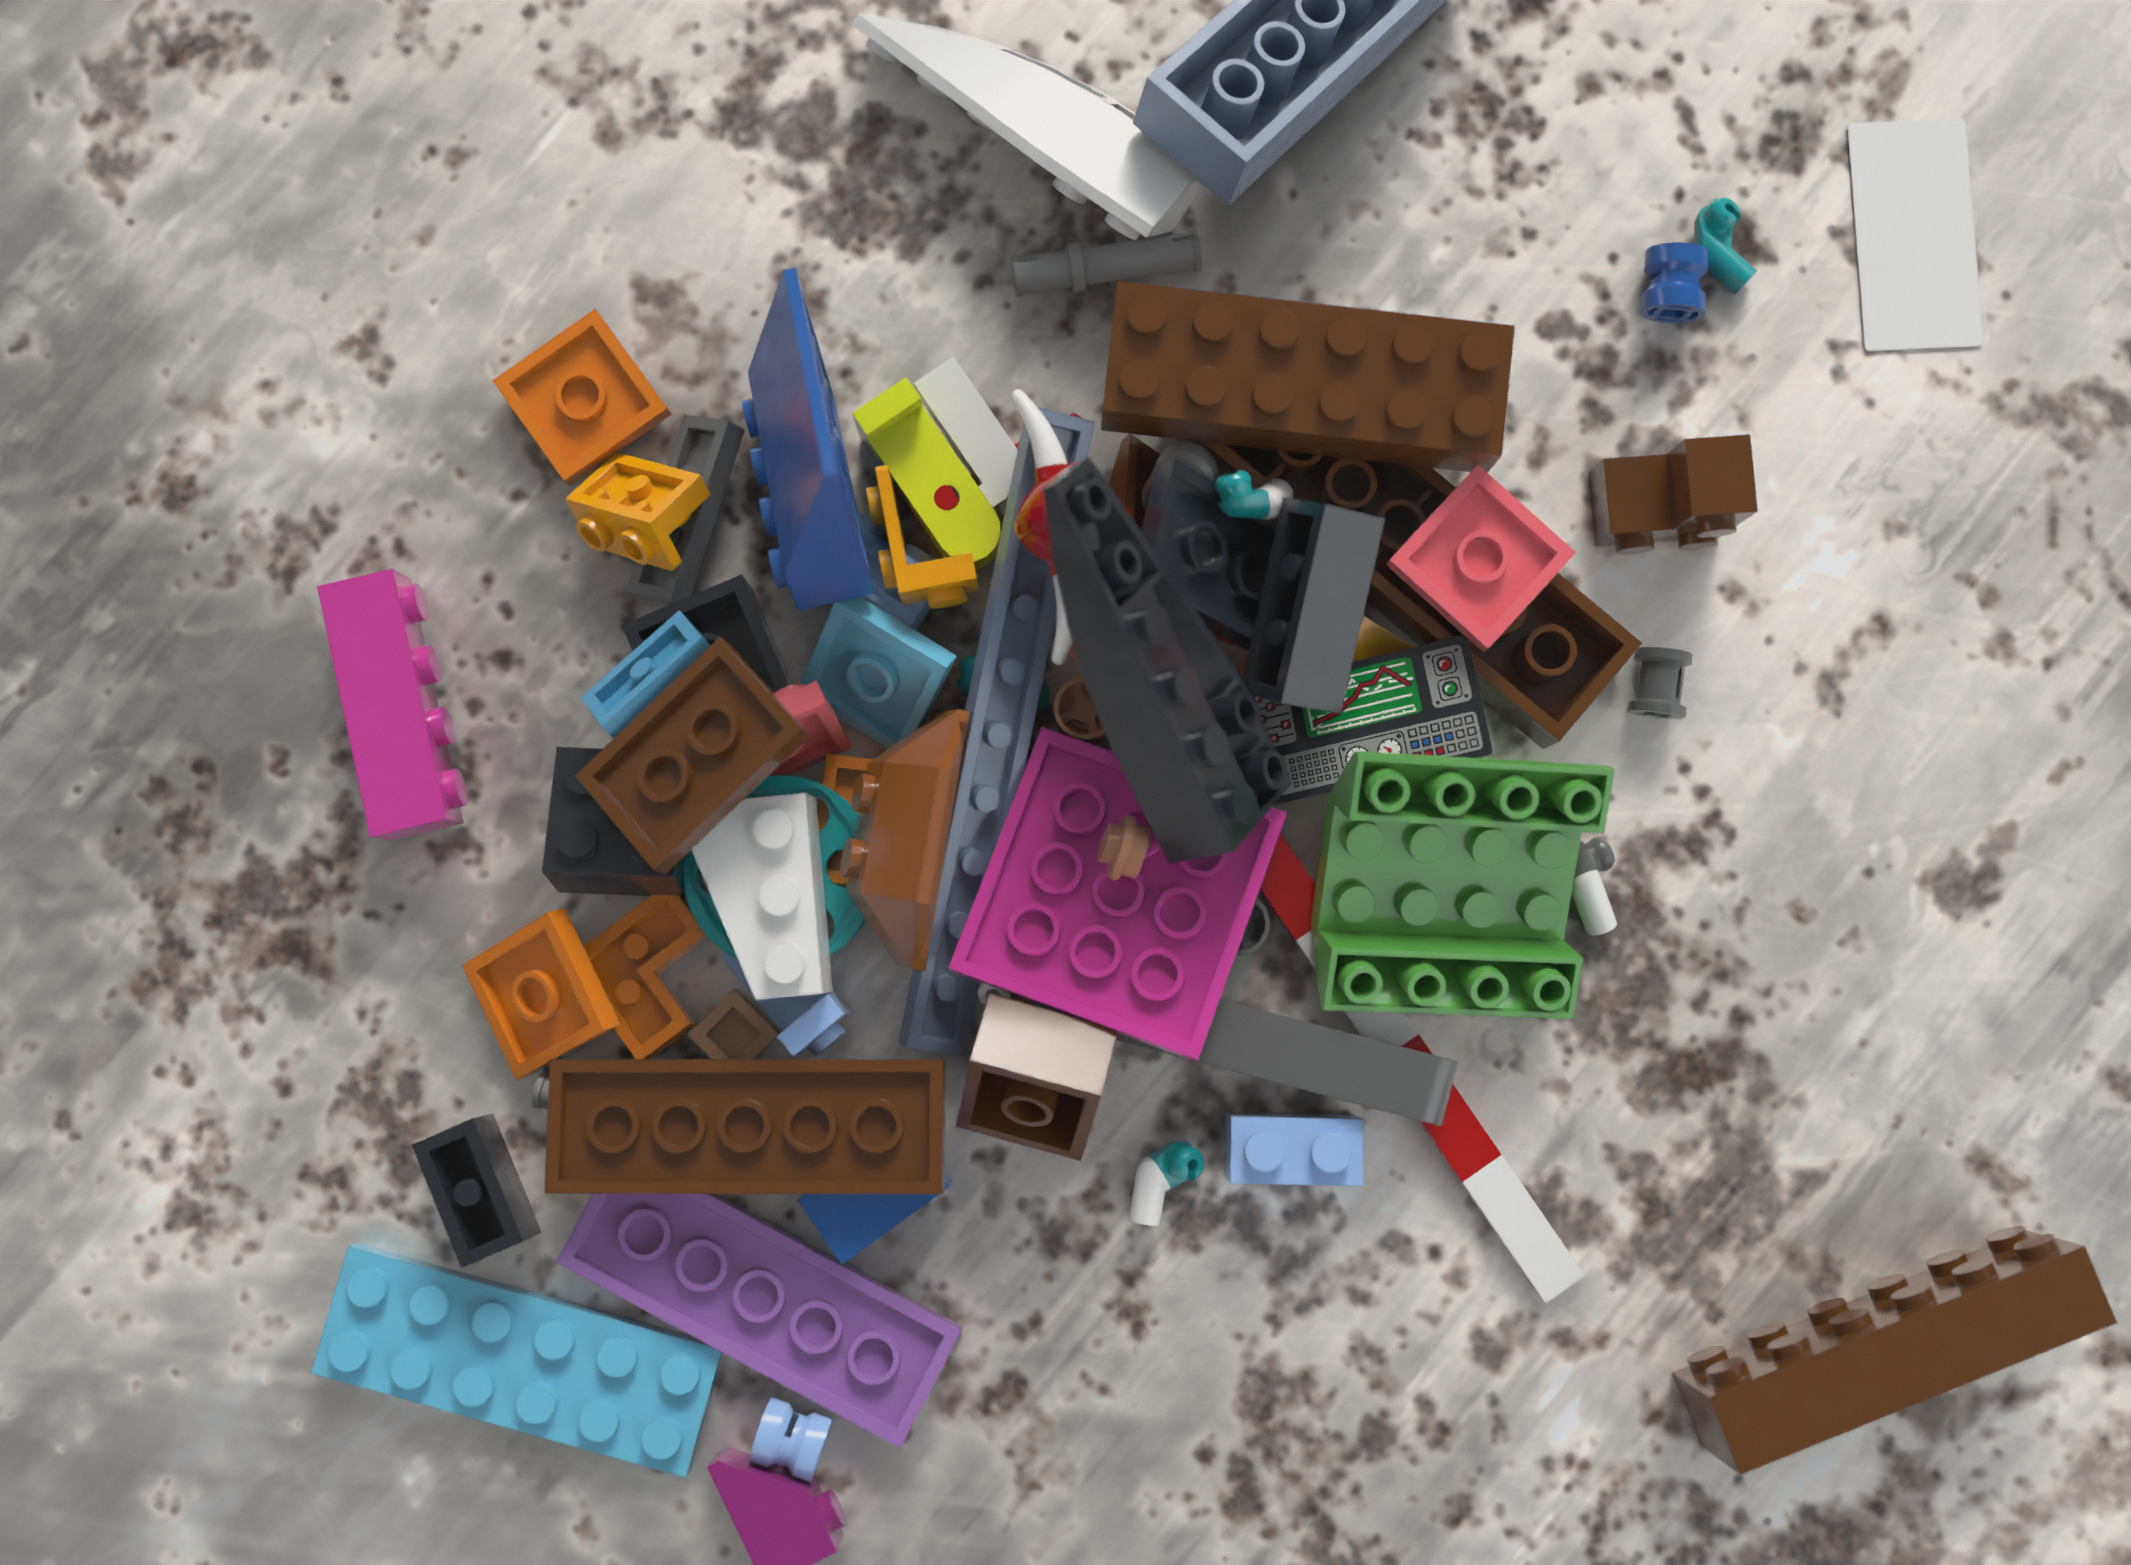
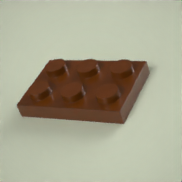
M719 637L575 776L651 868L665 875L811 734L732 645Z

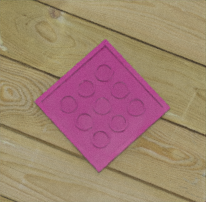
M1041 727L950 962L949 970L1072 1017L1103 1025L1116 1030L1121 1035L1198 1062L1283 828L1287 812L1271 807L1234 852L1169 864L1115 754L1107 749ZM1127 814L1136 817V824L1150 828V837L1146 855L1137 877L1133 879L1121 875L1116 881L1106 878L1107 864L1097 861V856L1107 824L1119 825L1123 815Z

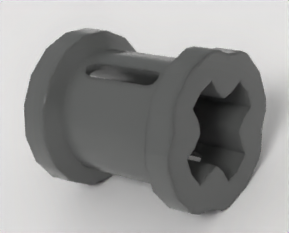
M1639 647L1634 655V660L1640 663L1636 699L1629 702L1628 713L1662 719L1685 718L1687 707L1681 704L1685 667L1692 665L1693 654L1671 648Z

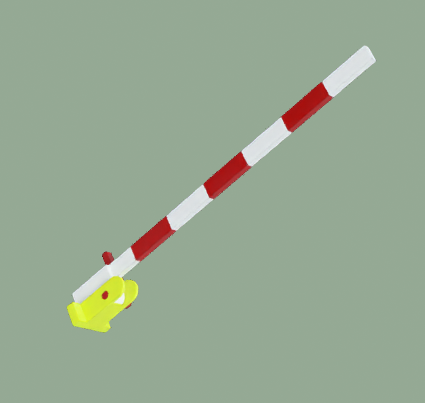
M953 356L914 382V387L908 378L905 377L854 411L852 415L860 440L874 460L876 459L881 466L888 465L894 486L942 556L946 558L972 553L975 570L988 566L997 555L1001 529L996 512L999 511L1004 519L1019 442L1014 445ZM922 403L924 404L928 412L931 414V416L933 417L939 428L942 430V432L944 433L950 444L953 446V448L955 449V451L957 452L961 460L964 462V464L966 465L971 474H969L967 469L964 467V465L962 464L956 453L953 451L945 437L942 435V433L940 432L936 424L933 422L925 408L922 406ZM1076 413L1070 414L1071 416H1075V417L1081 418V417H1080L1078 414H1076ZM1280 833L1260 892L1316 972L1311 928L1316 884ZM1343 1011L1359 1036L1432 1054L1405 1013ZM1452 1084L1443 1125H1435L1420 1120L1418 1122L1539 1298L1544 1303H1548L1585 1277V1274L1454 1084Z

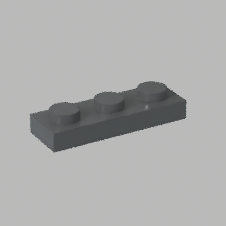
M683 414L667 466L700 474L711 495L691 513L690 518L685 524L674 529L669 534L682 563L674 571H669L649 564L641 565L635 562L626 589L627 593L643 600L666 605L692 595L745 431L744 429L727 420Z

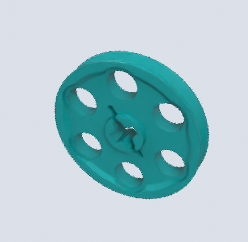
M789 775L768 776L745 799L806 793L813 797L821 798L829 809L828 822L819 831L825 906L835 922L834 932L829 939L830 956L845 947L866 922L847 894L846 887H840L833 883L829 878L827 870L832 857L838 852L843 851L847 839H855L859 814L853 812L852 805L838 793L813 780ZM690 850L684 859L683 879L691 912L705 935L725 953L738 959L711 894L702 885L701 871L692 850Z

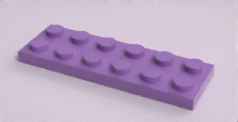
M592 1194L556 1261L559 1265L898 1448H901L963 1329V1326L852 1266L846 1263L842 1265L837 1258L718 1194Z

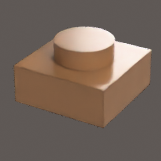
M735 988L708 1013L688 1036L711 1059H757L777 1039L781 1032Z

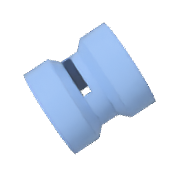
M771 1397L754 1439L749 1462L766 1468L774 1464L788 1467L793 1477L811 1483L823 1453L833 1418L818 1412H813L807 1416L794 1412L789 1402Z

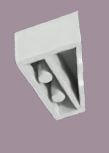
M806 793L744 799L691 850L756 1000L833 992L816 798Z

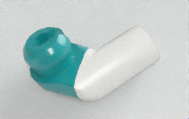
M1244 470L1237 471L1232 475L1226 474L1221 476L1215 483L1216 492L1221 501L1217 502V505L1222 512L1230 517L1270 520L1279 515L1283 497L1293 499L1291 486L1281 479H1272L1260 488L1252 490L1250 475Z
M1177 1141L1169 1142L1143 1158L1136 1170L1129 1221L1143 1225L1160 1226L1165 1192L1187 1179L1194 1181L1199 1178L1204 1169L1202 1153L1190 1143Z

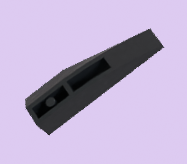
M1090 457L1079 459L1043 488L1052 558L1066 621L1088 692L1112 751L1169 864L1234 852L1292 784L1287 775L1285 762L1276 751L1259 716L1257 703L1253 696L1248 693L1233 662Z

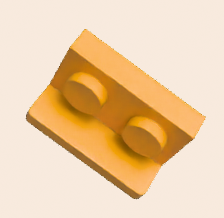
M615 452L565 499L578 521L576 523V530L579 536L592 549L598 552L607 551L630 558L641 565L649 564L674 571L682 563V560L669 534L674 529L685 524L690 518L691 513L711 494L700 474Z

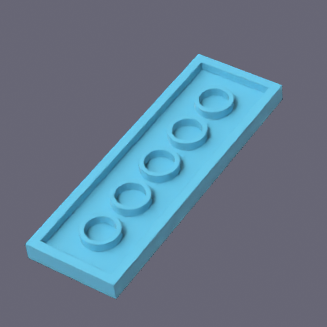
M355 1243L347 1248L311 1374L686 1478L691 1471L723 1353L688 1334Z

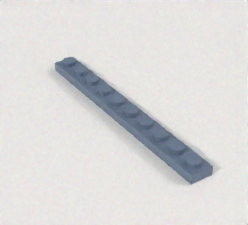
M1037 407L1055 432L1068 464L1088 457L1095 425L1094 421ZM1024 421L965 711L970 712L958 775L929 944L926 971L914 969L912 971L898 1041L906 1049L962 1056L967 1054L980 982L951 972L949 965L1024 774L1057 612L1053 579L1050 577L1049 564L1031 553L1018 540L1014 532V520L1025 497L1036 484L1034 454Z

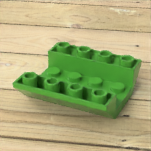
M1354 751L1327 797L1311 916L1320 1007L1327 1011L1573 1019L1583 958L1564 941L1581 833H1604L1615 769L1605 765Z

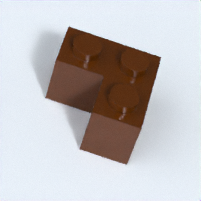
M1750 434L1687 438L1668 454L1604 458L1588 473L1595 546L1615 545L1617 554L1648 552L1655 549L1654 542L1678 541V547L1681 550L1713 547L1718 544L1717 538L1736 533L1737 525L1758 512Z

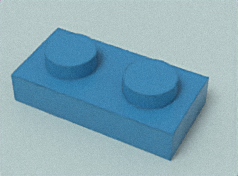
M678 611L586 692L581 699L599 725L614 739L711 645L695 626Z

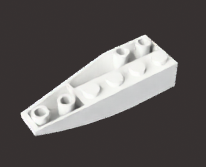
M857 14L852 24L869 37L866 46L871 51L891 63L898 64L899 61L904 63L918 74L916 80L925 88L943 98L952 99L967 111V115L974 121L996 132L1024 155L1055 175L1056 178L1052 185L1059 192L1080 204H1085L1089 198L1108 211L1105 221L1112 228L1133 240H1137L1140 234L1148 238L1174 231L1202 186L1195 177L1132 124L1135 116L1133 111L1112 97L1058 68L1004 46L940 27L866 14Z

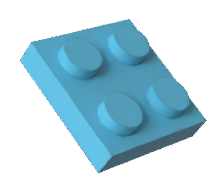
M862 597L834 603L800 684L807 685L817 680L840 720L889 749L925 723L957 656Z

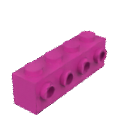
M393 568L317 586L369 836L392 841L464 824L461 807L466 806L468 803L467 789L461 772L457 768L452 769L447 745L454 743V729L447 709L444 706L439 707L434 683L441 681V668L434 648L431 645L425 644L421 622L428 620V608L421 587L417 583L413 584L411 579Z

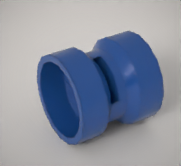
M1683 242L1661 243L1646 249L1644 273L1651 280L1649 288L1642 294L1641 315L1648 320L1662 323H1685L1704 317L1706 294L1700 289L1701 282L1699 280L1708 272L1709 251L1700 245Z

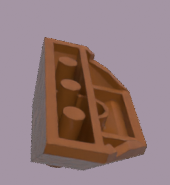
M956 709L938 713L869 762L866 774L860 773L858 775L853 790L852 810L859 813L855 839H847L841 858V876L848 878L846 892L896 965L914 970L926 971L929 944L958 775L970 717L969 711Z

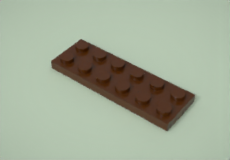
M550 1060L544 1194H945L946 1060Z

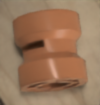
M1084 676L1072 678L1063 684L1055 696L1053 706L1054 720L1058 731L1061 734L1092 745L1107 738L1088 692Z

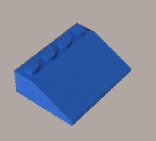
M796 267L783 270L748 370L752 398L742 400V408L750 437H760L761 447L752 448L750 452L758 484L760 487L768 485L770 496L760 498L759 503L768 536H778L779 548L768 550L774 580L778 589L789 586L797 610L801 611L874 594L875 592L834 394Z

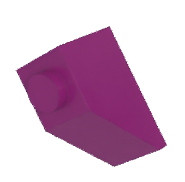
M731 1447L715 1455L707 1469L753 1565H813L838 1551L844 1536L841 1528L847 1525L845 1514L834 1492L831 1489L823 1492L815 1476L810 1483L793 1477L788 1467L774 1464L766 1468L749 1462L750 1454Z

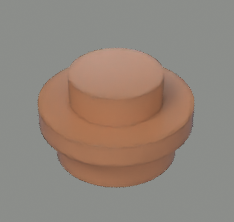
M1124 814L1119 825L1108 823L1105 828L1098 850L1097 861L1107 864L1106 878L1117 881L1123 875L1135 879L1141 869L1149 843L1150 828L1136 824V817Z

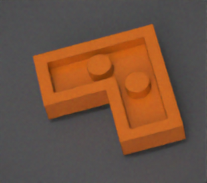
M650 895L583 946L621 1024L614 1029L635 1059L654 1058L696 1026L693 1019L660 975L708 938L696 922L689 904L684 898L677 895Z

